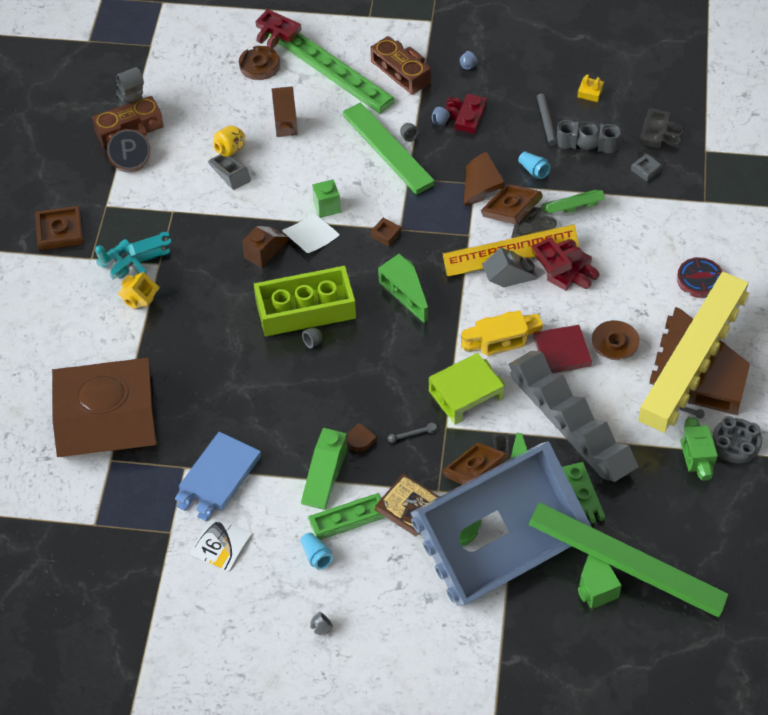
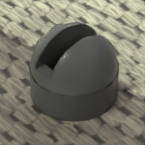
M405 123L400 128V134L405 141L412 142L418 137L419 130L414 124Z
M309 328L302 332V338L308 348H313L321 343L322 333L316 328Z
M319 611L310 621V628H316L315 634L324 635L333 628V624L324 613Z

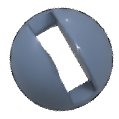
M466 51L460 58V65L463 69L469 70L478 64L477 58L470 51Z
M436 107L431 119L435 125H444L448 121L450 113L442 107Z

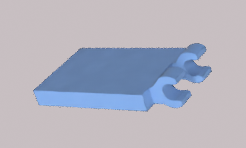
M218 432L179 484L180 492L175 497V500L178 501L176 507L186 511L194 498L200 500L201 502L196 508L200 512L197 517L207 521L215 508L220 511L225 508L261 458V451Z

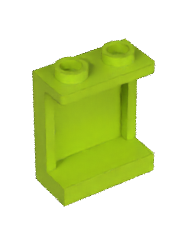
M478 352L429 377V392L454 425L463 421V412L494 396L499 401L504 397V381L500 376L494 374L490 363L486 359L483 360Z

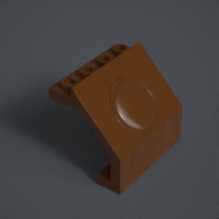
M149 358L52 369V421L57 457L157 445L152 411L150 380L152 370L149 366Z

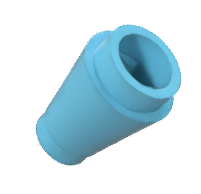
M523 152L519 156V163L534 178L543 179L549 174L551 166L547 159L528 152Z
M306 533L302 536L300 542L310 565L318 570L328 567L333 561L332 550L314 536L313 533Z

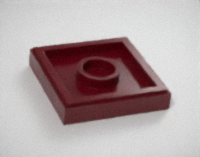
M579 324L534 332L533 338L537 350L543 352L552 373L591 367L592 360Z

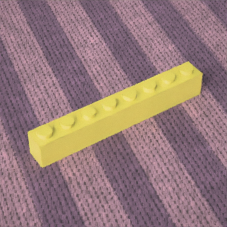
M722 271L641 405L639 422L663 433H666L670 425L674 426L680 414L678 412L680 407L685 408L690 398V390L695 391L699 384L700 377L698 376L701 372L705 373L710 364L709 358L711 355L715 356L720 347L719 341L721 338L725 339L730 330L729 324L736 321L740 309H738L740 305L745 306L750 294L747 292L749 282Z

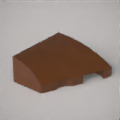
M487 152L478 155L466 166L465 206L483 201L484 194L504 188V180Z

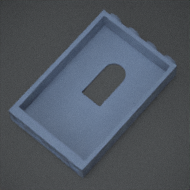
M549 441L536 445L410 512L413 517L411 519L412 525L418 533H421L425 541L423 542L424 549L429 556L433 557L436 563L435 571L440 579H444L448 587L446 589L447 595L456 605H466L571 547V545L528 525L539 502L591 527ZM498 510L509 533L476 551L470 552L465 550L459 541L461 531L465 527Z

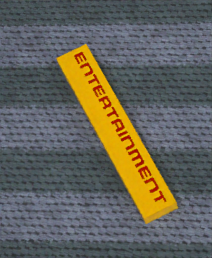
M575 224L442 253L447 276L483 269L482 263L500 247L514 251L524 258L535 257L531 246L550 237L557 244L570 238L579 247Z

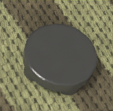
M726 416L713 431L712 439L717 455L728 462L746 463L757 457L760 452L762 436L760 426L756 423Z

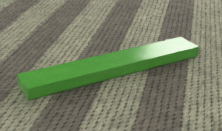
M361 102L343 111V117L416 195L434 186V179Z

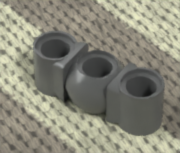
M138 67L116 75L117 90L115 96L119 107L143 99L144 79Z
M563 120L558 123L556 140L560 148L576 149L577 144L586 151L598 147V152L603 151L605 153H614L619 148L621 131L616 125L601 124L599 129L593 123H585L579 127V122Z

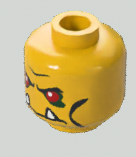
M228 125L215 132L213 148L224 157L232 156L244 148L245 134L240 128Z

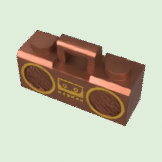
M390 36L370 46L371 62L411 95L431 83L430 66L425 62V58L412 47L403 49L401 42L395 41Z
M153 96L92 116L95 133L104 148L107 147L111 136L120 130L133 129L146 136L148 132L164 127L161 110Z

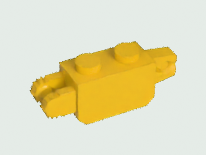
M521 310L506 312L490 318L485 317L476 321L474 327L461 332V348L464 351L481 349L482 353L488 356L521 348L526 345L528 335L543 329V323L539 314L522 315Z

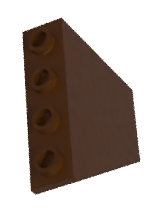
M675 307L673 316L668 315L665 329H668V334L663 333L660 347L663 348V351L657 352L655 366H658L657 371L652 370L649 384L653 386L693 321L692 317L678 307ZM720 340L717 354L715 356L711 355L709 358L710 364L705 373L701 372L698 376L700 381L695 391L690 390L688 404L738 415L750 363Z

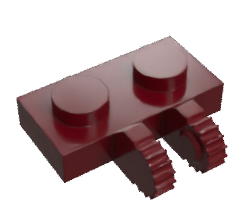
M266 9L255 21L256 27L261 29L257 35L256 42L263 44L268 39L267 47L271 49L278 44L280 38L291 42L302 30L300 23L269 9Z
M466 94L464 102L456 97L447 98V107L444 109L450 113V119L456 120L455 130L475 134L486 108L487 98Z
M550 237L531 246L532 253L551 278L572 269L571 263L582 257L581 248L577 247L576 242L570 238L557 244Z
M582 251V257L571 263L572 269L553 278L548 274L547 281L565 291L573 283L589 289L592 285L589 278L597 280L600 274L595 267L590 265L592 256Z

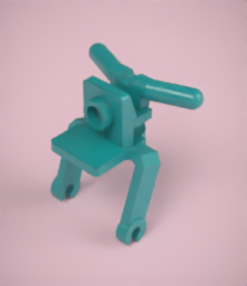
M161 232L159 235L132 244L124 239L118 246L107 253L103 246L98 245L95 248L98 256L96 263L102 268H107L113 262H116L110 271L112 280L117 277L121 279L130 272L129 268L131 266L137 274L144 272L147 275V271L140 263L160 256H167L170 253L169 248L166 251L161 250L162 247H168L171 244V239L167 241L162 240L163 237H169V233ZM125 252L127 256L122 259L120 255Z

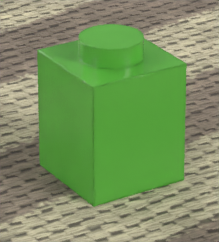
M334 179L312 184L313 202L319 217L322 218L341 213L340 194Z

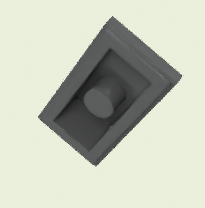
M219 154L208 160L210 166L233 190L251 181L248 168L233 156L224 157Z

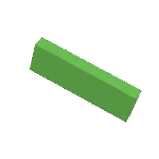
M376 493L308 516L314 535L319 540L386 518L374 510L376 504L381 499L380 494Z

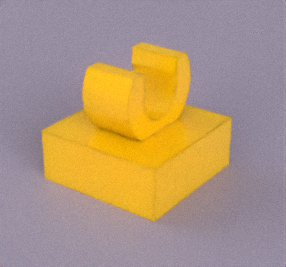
M585 75L579 87L577 97L598 102L604 82L599 77L595 80L590 79L589 75Z

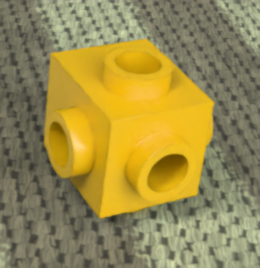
M142 272L134 276H127L121 283L122 288L118 295L127 306L136 309L148 306L160 287L148 275Z

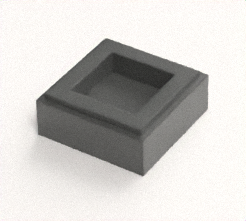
M645 154L631 165V170L648 182L662 171L663 165L648 154Z

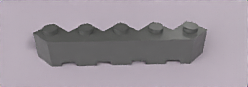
M530 351L508 364L513 381L518 384L602 479L616 482L639 467L630 446L616 443L607 421L594 419L585 397L572 395L564 374L551 372L543 352Z

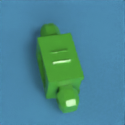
M689 417L685 420L684 434L682 439H680L689 472L697 471L701 480H710L717 459V452L708 425L700 426L699 421L695 417Z

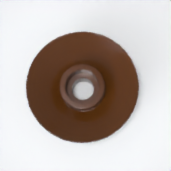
M610 320L603 322L595 328L592 334V345L596 352L611 360L626 359L632 356L639 347L640 340L637 331L623 321Z

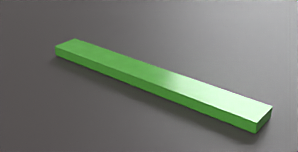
M298 33L291 42L280 38L279 45L377 113L381 114L395 103L393 96L301 33Z
M538 503L528 525L718 618L721 615L728 593L547 505Z

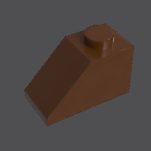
M293 86L271 88L276 137L298 135Z
M256 226L242 240L244 258L263 268L290 240V237L273 227Z

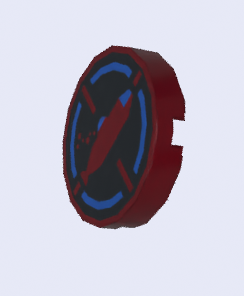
M694 257L687 259L678 269L677 283L680 289L684 292H689L690 296L706 298L722 273V269L717 263L707 258Z

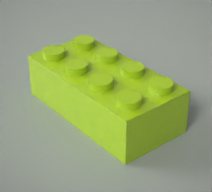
M345 266L254 283L256 304L265 337L356 318L355 299Z

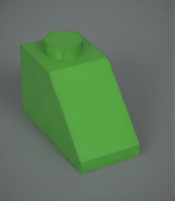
M588 555L581 574L578 592L582 601H587L590 608L594 609L619 598L621 584L608 563Z

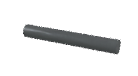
M541 93L537 95V100L548 144L554 146L557 144L545 94Z

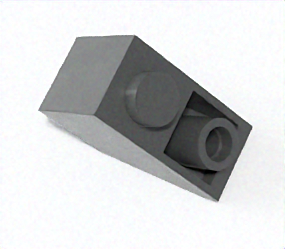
M502 247L482 263L488 280L501 287L532 281L538 277L534 269L535 265L528 257L524 258L514 251H509Z

